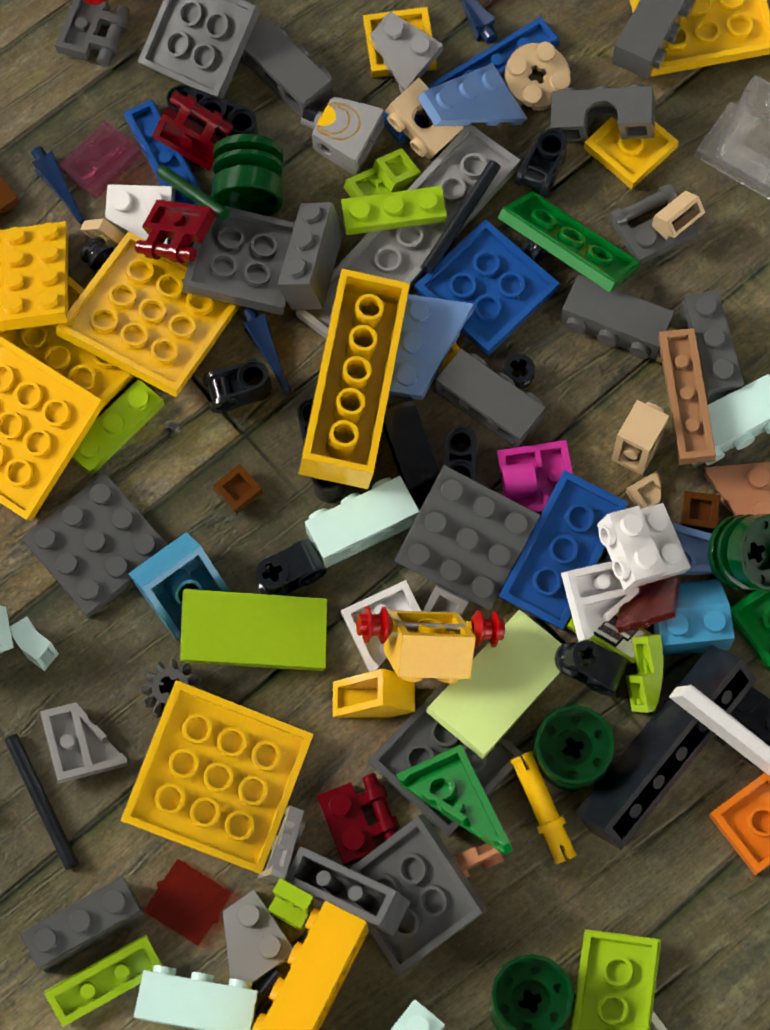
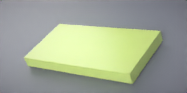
M519 609L505 624L503 640H499L495 648H492L488 642L474 657L471 679H459L456 683H450L429 705L426 712L483 760L562 673L555 664L556 650L562 644Z

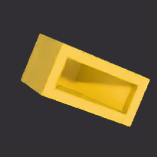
M379 669L333 681V717L391 718L415 712V682L401 679V677L396 675L395 671Z

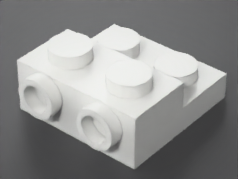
M664 503L642 509L639 506L609 513L597 524L599 538L608 550L613 562V572L620 580L624 590L680 575L691 568Z

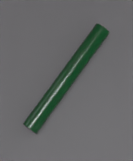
M161 165L157 169V176L200 206L211 207L216 214V218L220 221L228 219L230 211L167 166Z

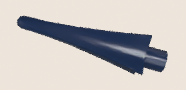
M460 0L475 40L478 41L483 37L487 44L494 43L498 38L493 28L496 18L482 7L477 0Z
M42 146L36 147L31 152L35 159L32 162L36 167L35 172L63 201L77 222L83 224L85 218L68 189L53 152L50 151L46 154Z
M245 309L243 315L247 322L243 323L246 327L244 331L270 366L285 393L289 392L291 387L279 361L265 313L259 316L256 309Z

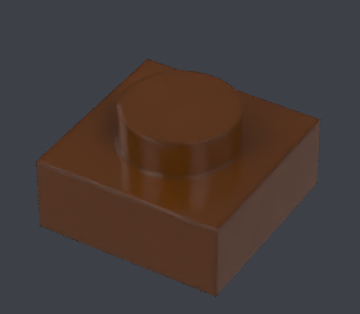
M241 464L237 465L213 485L214 491L236 515L263 494L262 488Z
M684 491L680 525L713 533L718 523L720 495Z

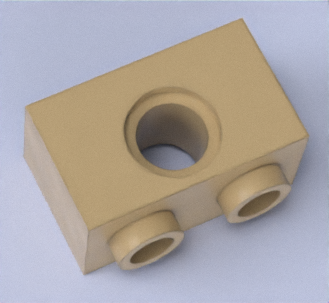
M418 78L390 103L385 112L388 115L387 120L390 125L398 132L403 131L411 140L410 146L419 156H426L430 161L459 134L464 126H434L418 100V97L429 88ZM415 115L425 116L429 121V128H420L415 123Z
M637 400L617 434L611 460L643 476L662 442L669 415L665 414L656 404L650 402L643 403Z

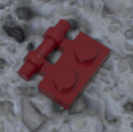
M175 90L169 102L180 108L179 112L167 106L151 137L210 171L214 162L213 148L222 139L214 134L217 130L228 136L234 124L223 119L224 115L216 110L212 112L196 103L198 99L188 94L186 97ZM189 115H192L195 118L207 124L206 127L203 128L202 126L188 119Z
M157 199L142 226L149 236L146 241L138 240L136 242L135 251L139 254H144L149 259L158 260L164 257L174 263L194 262L197 258V251L195 248H189L188 246L191 241L203 242L216 214L211 207ZM166 238L173 239L171 244H164Z
M375 773L362 778L366 792L356 796L351 782L317 795L344 867L362 860L377 847L373 839L384 835L385 840L398 832L397 829L400 828L397 817L392 816L386 802L388 794L385 786L379 784ZM372 805L378 823L368 827L362 808Z

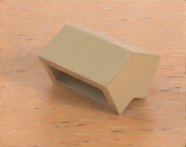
M684 191L654 216L652 226L666 240L670 237L675 238L705 213L699 196ZM686 210L688 211V213L684 215L681 219H679L675 224H672V222L675 219H677L681 214H683Z

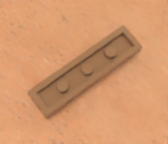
M694 328L659 332L658 340L679 465L715 461L716 452Z

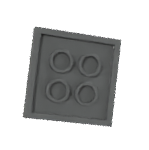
M163 0L138 62L190 87L223 99L262 8L245 0Z
M224 206L230 211L228 219L220 221L215 217L203 242H194L193 248L197 251V258L194 262L188 263L182 292L283 316L286 299L277 284L295 223Z
M443 465L394 561L491 610L540 514Z
M105 472L21 537L27 547L88 619L133 583L128 573L167 546V543Z
M442 682L368 760V764L450 838L461 826L404 789L396 774L462 745L488 797L514 770L510 760L521 756L523 760V753L503 737L482 760L431 717L426 711L429 705L447 687Z
M425 814L417 816L350 868L359 874L396 890L411 902L394 937L368 925L370 933L397 975L406 972L488 911Z

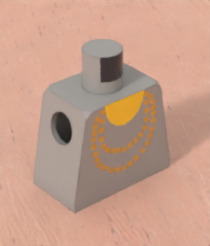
M333 97L330 99L324 112L309 106L306 107L301 117V125L313 130L312 143L313 149L355 176L359 174L384 128V109Z

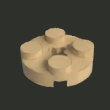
M541 42L529 43L515 50L505 66L503 80L520 106L523 104L527 107H533L531 110L539 111L551 108L552 91H562L568 88L571 78L570 69L564 56L551 43ZM536 69L544 74L542 78L543 83L539 84L537 80L531 81L529 79L532 70Z

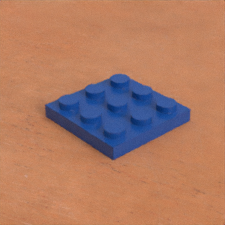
M485 219L439 262L432 274L427 273L414 285V289L418 295L424 297L473 303L475 309L470 318H467L460 332L489 356L559 289L560 283Z

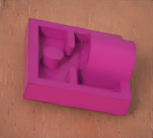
M566 440L497 450V461L504 496L540 515L562 472L566 470L573 474Z

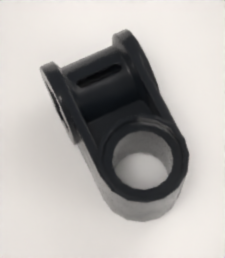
M553 128L541 132L528 157L521 164L515 180L516 185L522 186L524 184L540 191L541 196L545 198L549 195L566 159L567 139L563 132ZM547 147H555L559 151L550 153L545 151L544 149Z
M250 360L228 368L216 369L208 372L202 378L203 384L208 387L212 399L210 409L213 413H225L247 404L262 401L272 391V382L268 370L262 362L257 360ZM253 377L263 378L257 385L247 384Z
M310 539L298 541L287 549L265 558L259 563L256 570L258 588L261 594L282 596L320 580L327 573V569ZM273 574V576L275 578H279V580L273 582L271 578L267 577Z
M583 640L577 643H563L558 647L555 653V664L559 671L585 684L597 693L606 696H617L629 663L625 657L609 651L590 640Z

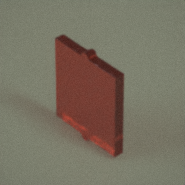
M675 576L638 587L639 593L619 608L616 626L618 633L640 627L647 628L651 624L675 618L680 584L678 577Z
M177 858L164 880L157 882L158 889L144 909V912L199 947L212 925L219 923L218 916L233 893Z

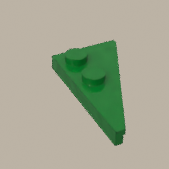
M462 745L396 774L404 789L505 855L513 851Z

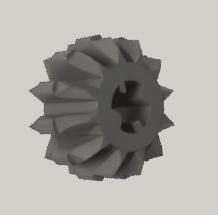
M176 659L170 660L169 668L165 669L161 662H157L156 668L159 673L146 672L145 677L150 683L142 685L140 689L143 694L148 695L143 700L145 707H154L152 714L156 718L162 716L170 694L166 688L174 685L176 680L203 690L202 687L197 686L201 681L200 675L198 673L190 674L192 667L189 663H185L179 668Z

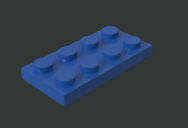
M564 470L498 598L562 631L571 615L561 573L597 564L606 547L599 538L597 524L607 514L624 510L628 502Z

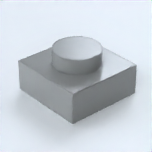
M436 584L423 611L454 612L462 616L469 600Z

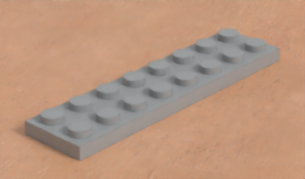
M473 125L465 126L407 189L412 190L442 185L447 222L368 232L333 270L324 308L296 310L297 317L326 339L342 268L410 283V289L425 273L421 269L422 263L490 160L497 162L501 169L458 235L519 169L521 160Z

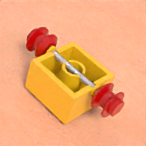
M366 606L363 613H358L356 630L358 636H363L364 643H368L371 636H378L380 643L384 644L383 651L396 675L401 677V679L409 682H420L423 678H437L441 682L456 683L459 679H471L475 646L480 647L483 640H489L490 646L495 648L498 641L503 640L505 622L504 619L499 618L497 611H493L489 618H484L482 612L477 610L471 620L465 623L461 615L454 612L387 610L386 607H382L379 614H372L370 607Z

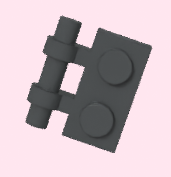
M73 0L55 44L57 53L88 60L91 51L96 50L99 51L96 62L102 66H108L111 58L115 57L118 52L120 35L126 31L129 24L127 17L130 9L125 5H118L116 12L113 13L108 11V0L99 5H91L84 0ZM102 25L109 27L106 37L98 36Z

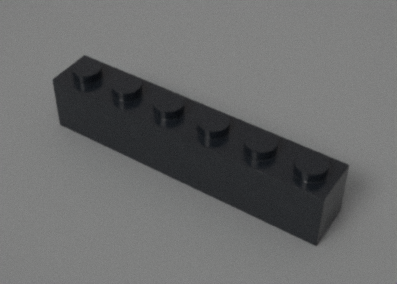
M710 645L677 687L694 686L730 715L757 680L742 658ZM668 697L584 800L575 814L592 834L622 850L714 735V732Z

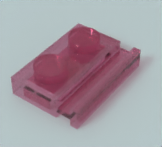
M105 121L60 164V168L64 174L85 191L87 190L91 193L93 198L97 199L107 189V185L114 183L142 153L138 146H134L126 136Z

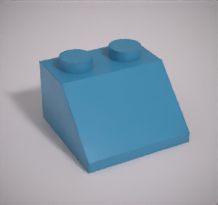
M187 532L128 573L146 601L177 641L181 639L182 593L184 589L231 592L201 545Z
M718 579L647 587L654 634H661L663 656L705 652L710 645L721 650H729L735 639L729 601Z

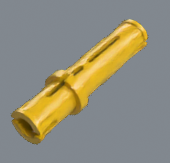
M530 751L522 755L527 770L521 756L510 761L515 768L539 823L536 827L538 833H543L554 858V863L559 864L566 861L560 846L568 859L577 856V853L574 851L563 826L566 823L564 816H559L534 759L533 752Z

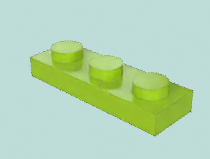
M442 185L341 199L346 235L447 222Z
M138 378L94 421L72 456V459L92 477L165 405L163 399Z
M147 934L46 989L44 995L61 1026L64 1027L141 984L143 970L153 972L154 965L163 966Z

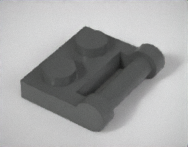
M670 184L660 187L657 193L625 209L617 208L609 212V219L631 256L640 261L641 264L697 237L698 230L693 223L675 238L670 237L667 240L652 226L653 218L632 229L630 228L629 221L663 204L666 207L677 198L676 192ZM686 211L683 214H681L677 219H675L672 222V224H675L679 219L686 215Z

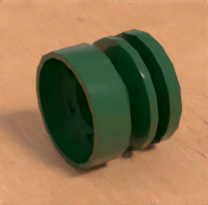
M236 134L219 140L213 148V171L215 176L212 179V198L223 206L265 216L278 212L282 207L283 184L280 178L283 175V147L271 138L256 134Z
M770 514L735 515L725 518L715 527L709 539L707 556L712 572L721 583L734 589L770 591Z
M570 705L556 709L544 719L536 734L533 756L541 775L548 783L559 789L577 791L589 788L601 779L613 758L615 741L611 727L599 713L588 707ZM567 743H570L573 747L580 746L581 750L578 753V759H574L572 755L565 756L563 754L567 748Z
M535 954L515 957L503 965L494 979L489 1001L491 1022L496 1030H562L570 1016L574 999L571 980L564 969L548 957ZM528 996L531 1002L537 1000L538 1004L534 1013H531L529 1008H521L524 997Z

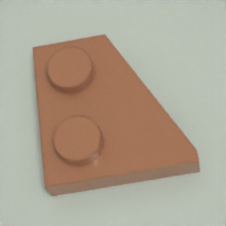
M770 462L705 467V479L708 482H712L721 495L720 500L728 511L734 515L770 514Z
M487 843L473 847L453 857L467 878L470 877L468 870L476 866L482 865L483 869L487 870L504 862L503 854Z

